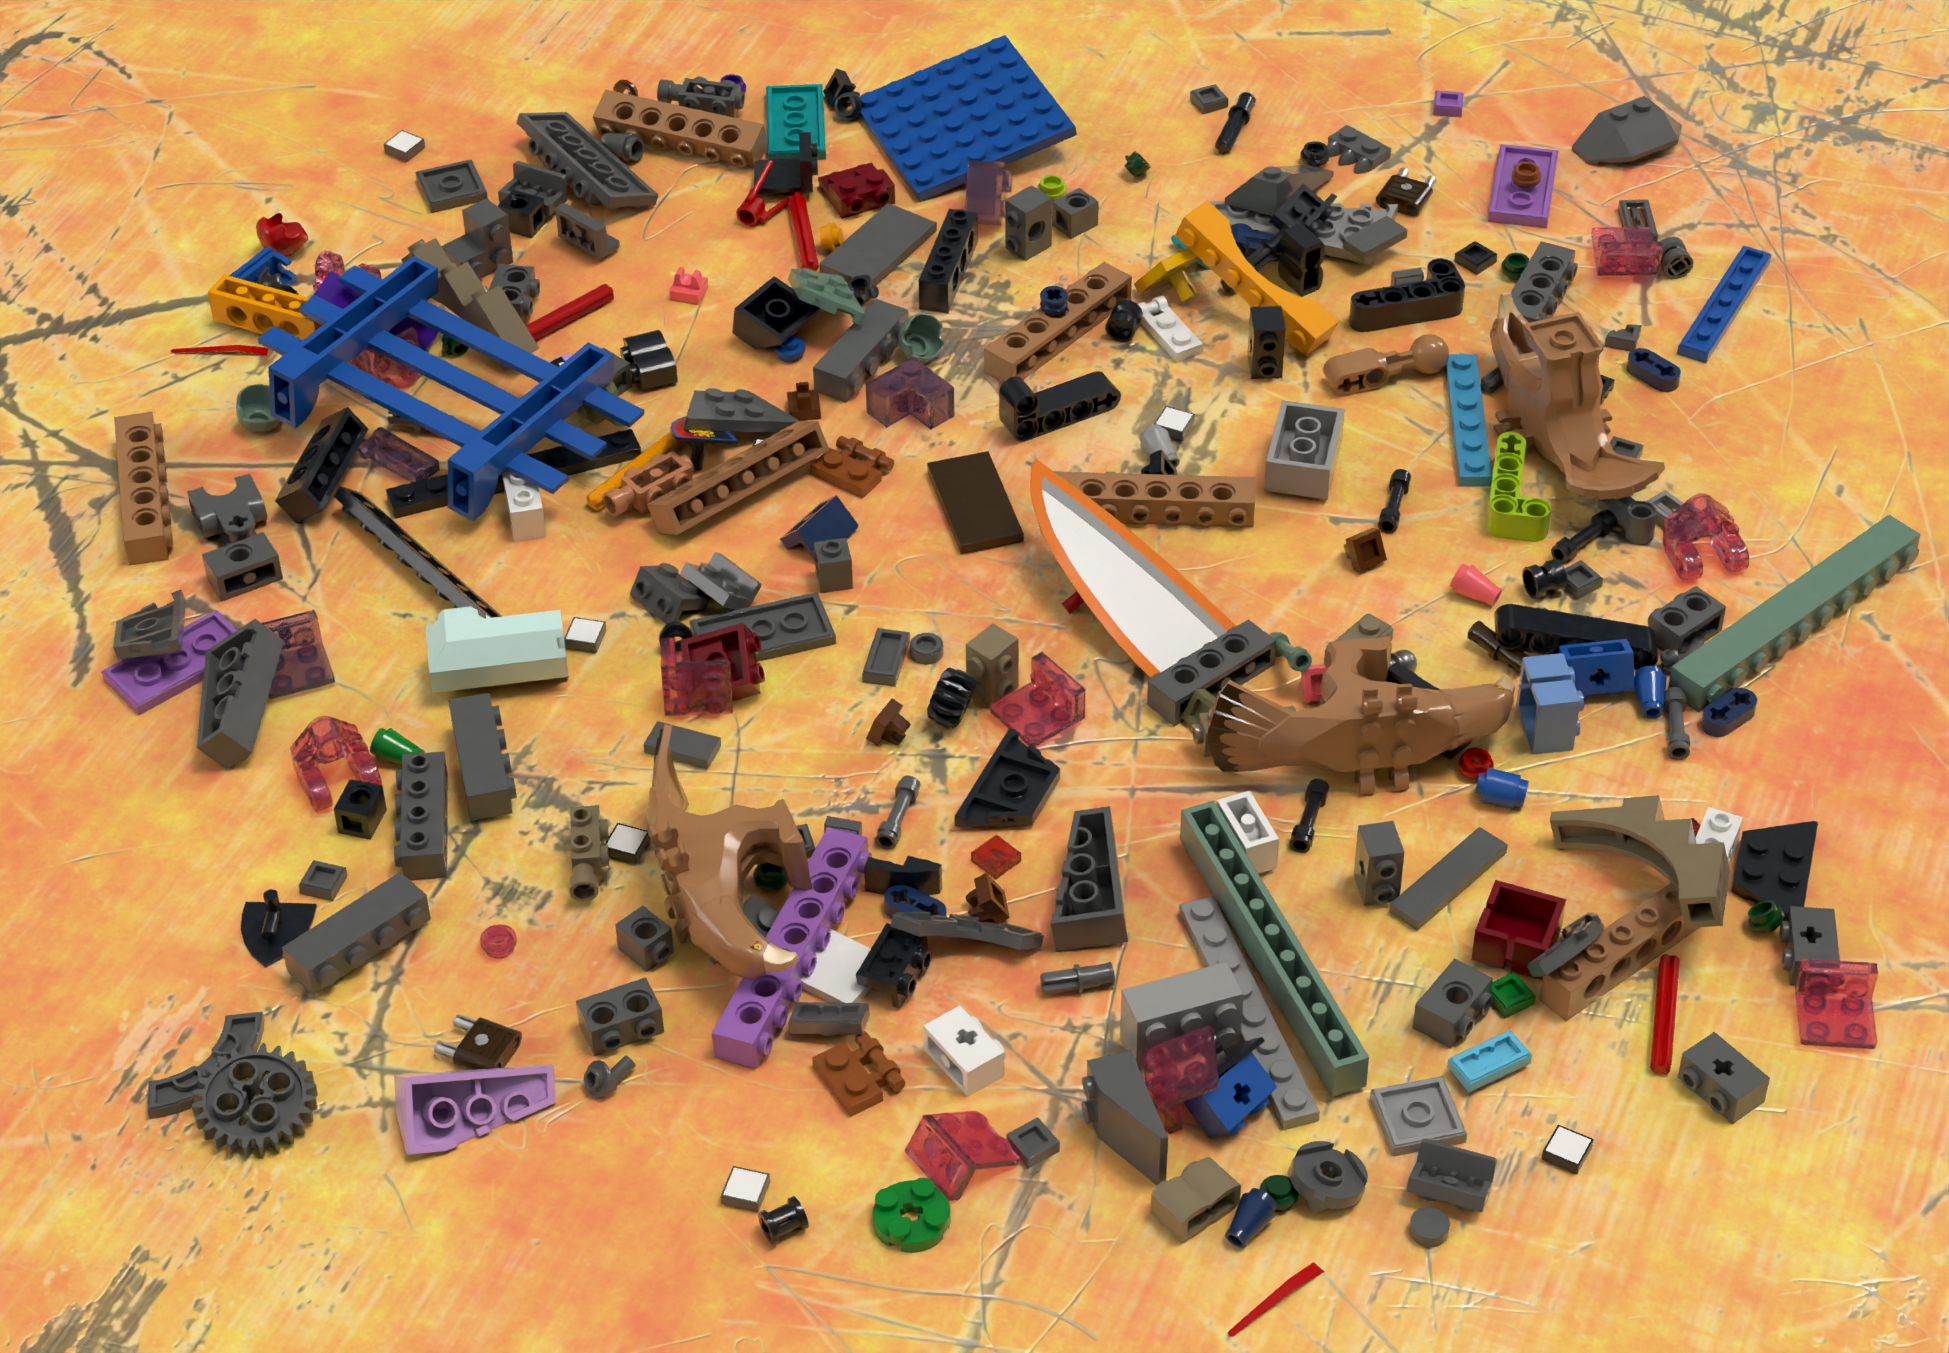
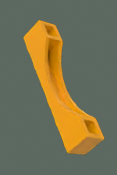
M1208 200L1184 216L1175 236L1195 253L1206 266L1210 267L1224 280L1229 287L1238 293L1249 306H1281L1285 325V338L1293 347L1297 348L1306 357L1329 340L1339 321L1317 301L1289 293L1259 274L1238 248L1231 232L1229 219Z

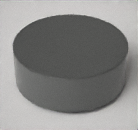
M933 633L918 634L910 641V656L915 662L920 664L936 663L943 657V641Z
M1420 1208L1411 1216L1409 1232L1412 1239L1422 1246H1439L1448 1238L1450 1221L1447 1215L1437 1208Z

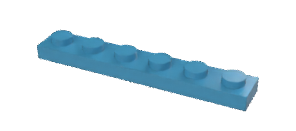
M1449 354L1448 362L1445 365L1459 486H1491L1492 470L1477 355Z

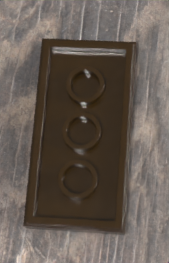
M989 451L927 463V472L961 554L1024 542L1023 530Z

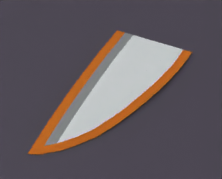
M1035 459L1031 467L1030 493L1040 531L1047 545L1073 587L1098 621L1125 653L1150 678L1156 673H1161L1176 664L1181 658L1187 657L1199 650L1204 644L1222 636L1232 627H1236L1227 616L1184 576L1119 520L1074 485Z

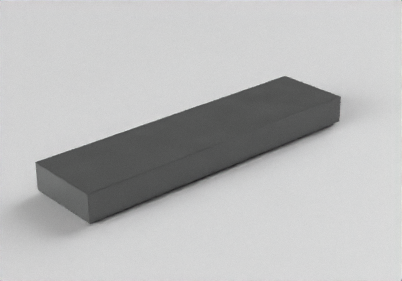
M1477 828L1392 901L1389 912L1414 929L1419 930L1507 853L1508 844L1483 828Z

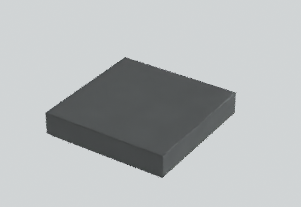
M472 159L415 172L417 183L431 213L488 199L487 191Z

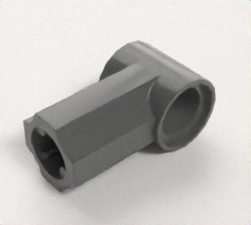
M1630 496L1620 499L1598 500V508L1602 511L1610 510L1615 515L1617 523L1625 528V538L1635 544H1646L1653 540L1657 510L1652 503L1635 501Z

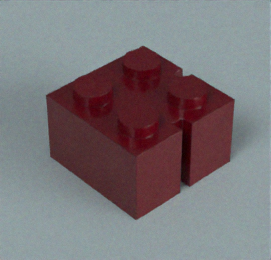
M1495 880L1486 902V908H1484L1475 930L1471 960L1501 969L1504 968L1505 964L1511 965L1510 971L1533 977L1527 965L1557 943L1562 930L1566 899ZM1543 976L1533 977V978H1537V979L1542 980V979H1543Z

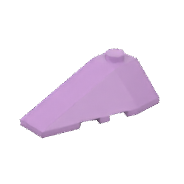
M553 1065L394 1075L396 1115L407 1155L450 1150L457 1147L460 1143L476 1136H482L491 1132L490 1130L508 1122L516 1121L556 1103Z

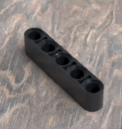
M1516 604L1502 605L1494 612L1496 641L1499 646L1505 649L1549 655L1559 654V646L1627 639L1633 651L1634 670L1644 666H1655L1658 662L1654 630L1644 625Z

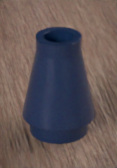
M1252 1188L1249 1193L1242 1194L1230 1228L1225 1234L1228 1241L1239 1248H1245L1248 1242L1275 1218L1276 1201L1268 1193L1257 1188Z

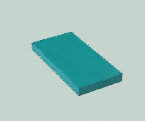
M823 84L766 86L768 160L799 158V133L811 132V143H817L818 160L826 159Z

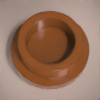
M1521 162L1512 171L1511 178L1518 186L1531 188L1540 183L1541 172L1536 164Z

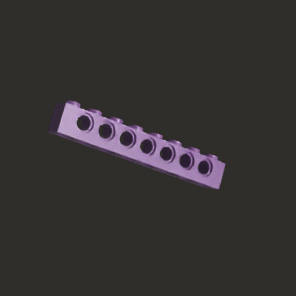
M832 828L826 829L808 861L812 888L807 890L793 888L766 936V939L773 945L790 952H796L799 961L793 967L781 972L766 973L764 976L753 980L742 978L712 1032L715 1058L757 1069L763 1056H767L770 1053L778 1028L782 1029L785 1026L790 1006L793 1002H797L801 996L803 988L801 978L804 974L812 975L817 964L816 951L818 948L826 949L830 942L831 929L833 930L835 924L841 923L848 900L850 898L853 899L857 893L859 880L864 873V866L868 858L872 857V854L868 851L867 837Z

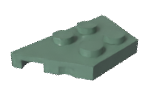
M791 268L787 280L800 300L820 307L832 314H836L837 311L850 314L853 318L852 322L862 325L866 314L842 276L815 272L807 268H802V270Z

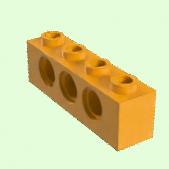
M224 274L208 291L213 321L264 334L273 326H276L301 340H304L322 326L299 312V307L310 299L305 296Z

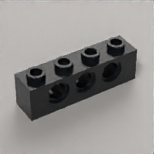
M963 209L948 210L918 280L919 309L949 314L978 243V213Z
M349 407L321 420L275 499V502L295 523L323 511L368 431L365 424Z

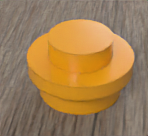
M834 222L821 227L820 240L823 249L833 252L844 242L843 231Z

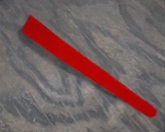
M225 345L172 349L171 353L238 351L267 356L269 348Z
M1314 1262L1289 1278L1228 1331V1335L1230 1337L1235 1336L1295 1289L1325 1271Z

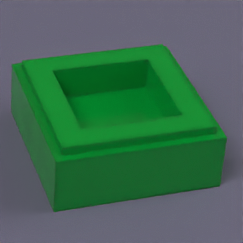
M1515 972L1492 982L1491 994L1494 996L1492 1005L1504 1019L1535 1004L1536 995Z

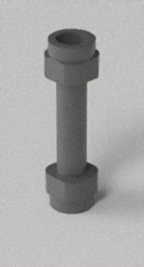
M1679 687L1668 688L1665 691L1664 710L1669 713L1671 732L1668 736L1667 750L1669 756L1675 760L1685 759L1690 754V737L1684 731L1683 712L1686 708V695L1684 690Z
M903 776L895 788L896 800L887 821H883L879 825L875 841L883 849H893L901 837L900 825L909 803H914L918 797L921 784L913 776Z

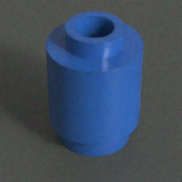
M1488 767L1487 774H1479L1475 793L1481 794L1480 802L1513 809L1514 806L1523 808L1529 781L1521 779V775Z

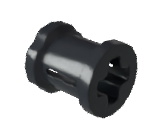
M795 1196L788 1198L787 1204L770 1212L763 1210L758 1213L763 1233L772 1245L779 1242V1237L799 1228L803 1231L809 1227L806 1213Z

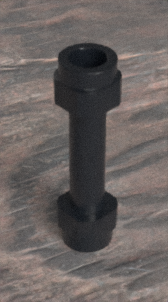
M1397 469L1391 475L1389 484L1391 492L1386 508H1383L1380 512L1378 528L1387 534L1394 533L1397 530L1400 522L1399 508L1402 497L1409 491L1411 474L1404 469Z
M1603 510L1595 514L1591 519V524L1570 539L1563 537L1556 542V545L1551 549L1553 558L1560 560L1561 563L1569 562L1576 557L1577 549L1598 534L1606 535L1616 526L1617 519L1610 510Z
M1313 779L1307 786L1305 792L1306 806L1300 824L1294 826L1291 834L1290 847L1296 852L1306 853L1312 847L1315 834L1313 827L1319 808L1326 804L1330 789L1328 783L1322 779Z

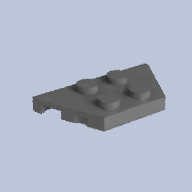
M709 388L706 391L694 390L684 429L778 433L799 420L750 391L738 389L735 392H723L719 389Z
M182 589L171 593L174 601L163 607L157 608V605L152 603L138 612L116 621L113 648L118 659L182 651L186 599Z

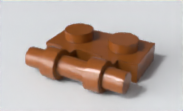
M840 436L836 441V447L842 449V451L838 452L829 448V451L811 464V475L860 498H864L882 481L879 469L883 468L890 471L894 466V460L887 457L886 453L877 448L872 450L863 446V442L856 438L848 439ZM857 457H859V458L865 460V462L862 463V462H860V461H858V460H855V459H856Z
M863 1031L862 1035L857 1034L854 1040L860 1048L853 1052L843 1042L812 1057L813 1068L850 1117L882 1102L883 1091L881 1088L889 1085L893 1091L897 1092L903 1089L906 1084L900 1075L901 1070L895 1061L887 1059L883 1054V1046L876 1038H871L866 1031ZM872 1063L877 1070L869 1074L864 1066Z

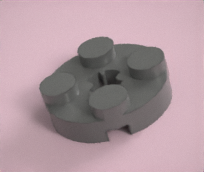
M1314 1141L1302 1145L1288 1169V1176L1296 1191L1306 1198V1203L1311 1209L1319 1212L1325 1211L1328 1208L1345 1209L1358 1204L1363 1196L1368 1179L1366 1167L1358 1156L1348 1149L1345 1150L1344 1154L1332 1149L1334 1143L1326 1141ZM1323 1173H1325V1174L1328 1175V1176L1335 1177V1178H1329V1177L1325 1176Z

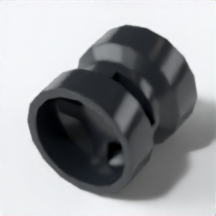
M1131 300L1118 301L1105 325L1107 335L1117 342L1123 343L1132 340L1143 317L1141 307Z
M1558 559L1545 561L1543 566L1540 567L1538 565H1531L1523 569V584L1526 592L1533 599L1545 596L1548 591L1556 593L1567 588L1566 570Z

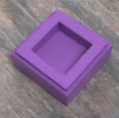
M1435 91L1433 115L1462 118L1464 93Z

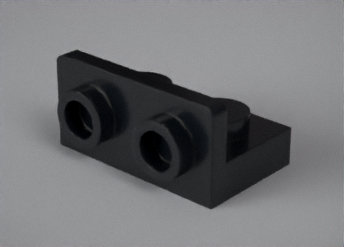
M886 923L856 973L857 984L891 993L893 1007L901 1008L906 998L913 995L922 971H926L931 963L932 952L928 949L927 936L919 937L893 928L891 924Z

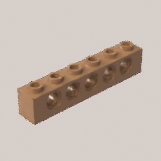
M606 89L592 116L598 134H637L644 141V144L652 145L658 149H670L685 155H697L711 161L732 163L738 167L754 168V162L761 159L768 143L764 125L761 123Z
M1106 262L1090 270L1085 276L1065 289L1068 293V306L1064 313L1049 315L1039 308L1019 324L1010 328L997 340L988 344L984 348V373L1002 383L1014 376L1021 377L1024 380L1108 318L1118 301L1131 300L1132 276Z
M153 412L114 417L123 539L129 565L169 560L168 546H173L171 527H166V525L172 523L169 506H164V504H168L170 501L167 484L162 485V483H168L165 464H160L166 462L163 443L158 444L164 442L161 423L155 424Z
M798 421L648 503L647 506L659 534L678 535L826 453L830 449L818 421Z
M1061 472L1062 478L1082 491L1121 523L1254 527L1255 477Z
M1670 883L1606 927L1591 944L1548 975L1543 976L1539 1000L1563 1020L1568 1021L1700 927L1685 928L1679 902V893Z

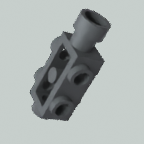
M699 76L694 79L685 78L681 85L674 84L672 80L661 79L657 89V100L665 103L678 101L679 106L735 118L738 110L744 107L745 93L741 92L739 84H735L731 80L714 82Z

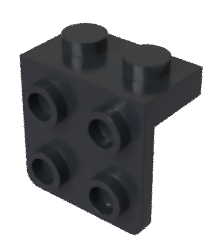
M811 132L799 133V158L769 159L773 161V165L758 194L772 196L777 193L795 194V192L804 194L806 192H813V175H818L817 143H811ZM757 160L754 162V185L769 160Z

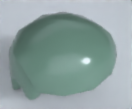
M920 312L911 316L902 325L898 334L899 345L906 358L917 363H927L937 358L945 343L940 333L943 327L942 323L932 314Z
M263 384L248 385L238 393L236 416L244 428L250 431L265 432L274 430L282 422L271 416L269 386Z

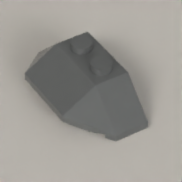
M1643 96L1598 113L1572 145V151L1589 165H1595L1598 162H1631L1678 144L1682 125L1649 98Z

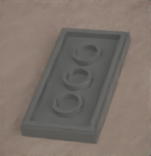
M887 203L819 263L820 272L842 276L847 283L856 276L869 275L871 284L876 286L937 231V222Z
M818 592L689 620L693 637L744 623L760 639L761 652L756 653L757 662L836 644V635Z

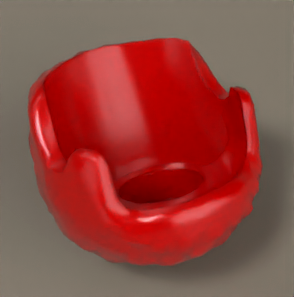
M277 213L269 219L266 217L260 218L256 225V233L263 248L269 246L273 251L288 257L297 252L308 241V235L301 224L298 222H282L283 216L281 213Z

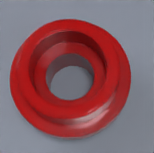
M1478 747L1467 749L1460 757L1458 764L1460 772L1470 779H1478L1480 773L1487 774L1488 767H1494L1489 752Z

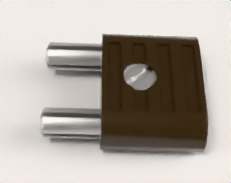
M1401 168L1397 175H1392L1376 196V202L1384 209H1387L1388 204H1398V213L1413 217L1417 216L1433 193L1432 187L1436 183V178L1430 175L1424 182L1407 178L1409 170Z
M457 1014L453 1020V1025L468 1031L458 1047L441 1040L437 1041L434 1046V1052L453 1059L454 1065L468 1070L505 1068L520 1046L522 1033L482 1017L474 1020Z

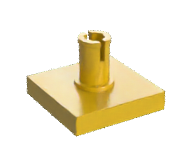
M1186 248L1160 261L1136 281L1134 286L1138 293L1141 294L1170 280L1182 303L1199 294L1185 270L1200 258L1189 248Z

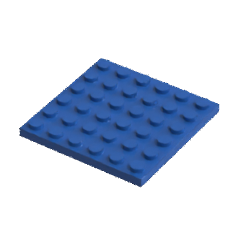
M1006 35L992 39L990 42L968 49L959 55L942 60L933 66L916 71L914 74L897 81H892L883 87L859 96L863 105L859 116L919 202L1077 135L1075 125Z

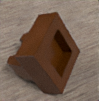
M808 382L796 383V391L787 392L789 415L799 421L821 419L818 390H809Z
M1371 528L1345 539L1344 549L1346 557L1351 560L1353 570L1362 571L1387 560L1379 529Z
M891 698L874 719L866 739L876 746L882 740L898 746L906 737L905 732L911 725L900 715L903 705Z
M987 873L975 878L976 888L965 897L966 901L973 907L968 911V914L972 917H978L979 922L992 918L999 924L1009 919L1005 891Z

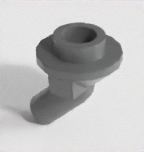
M627 1055L611 1069L601 1060L593 1061L584 1074L585 1087L592 1097H605L609 1091H616L618 1082L636 1065Z

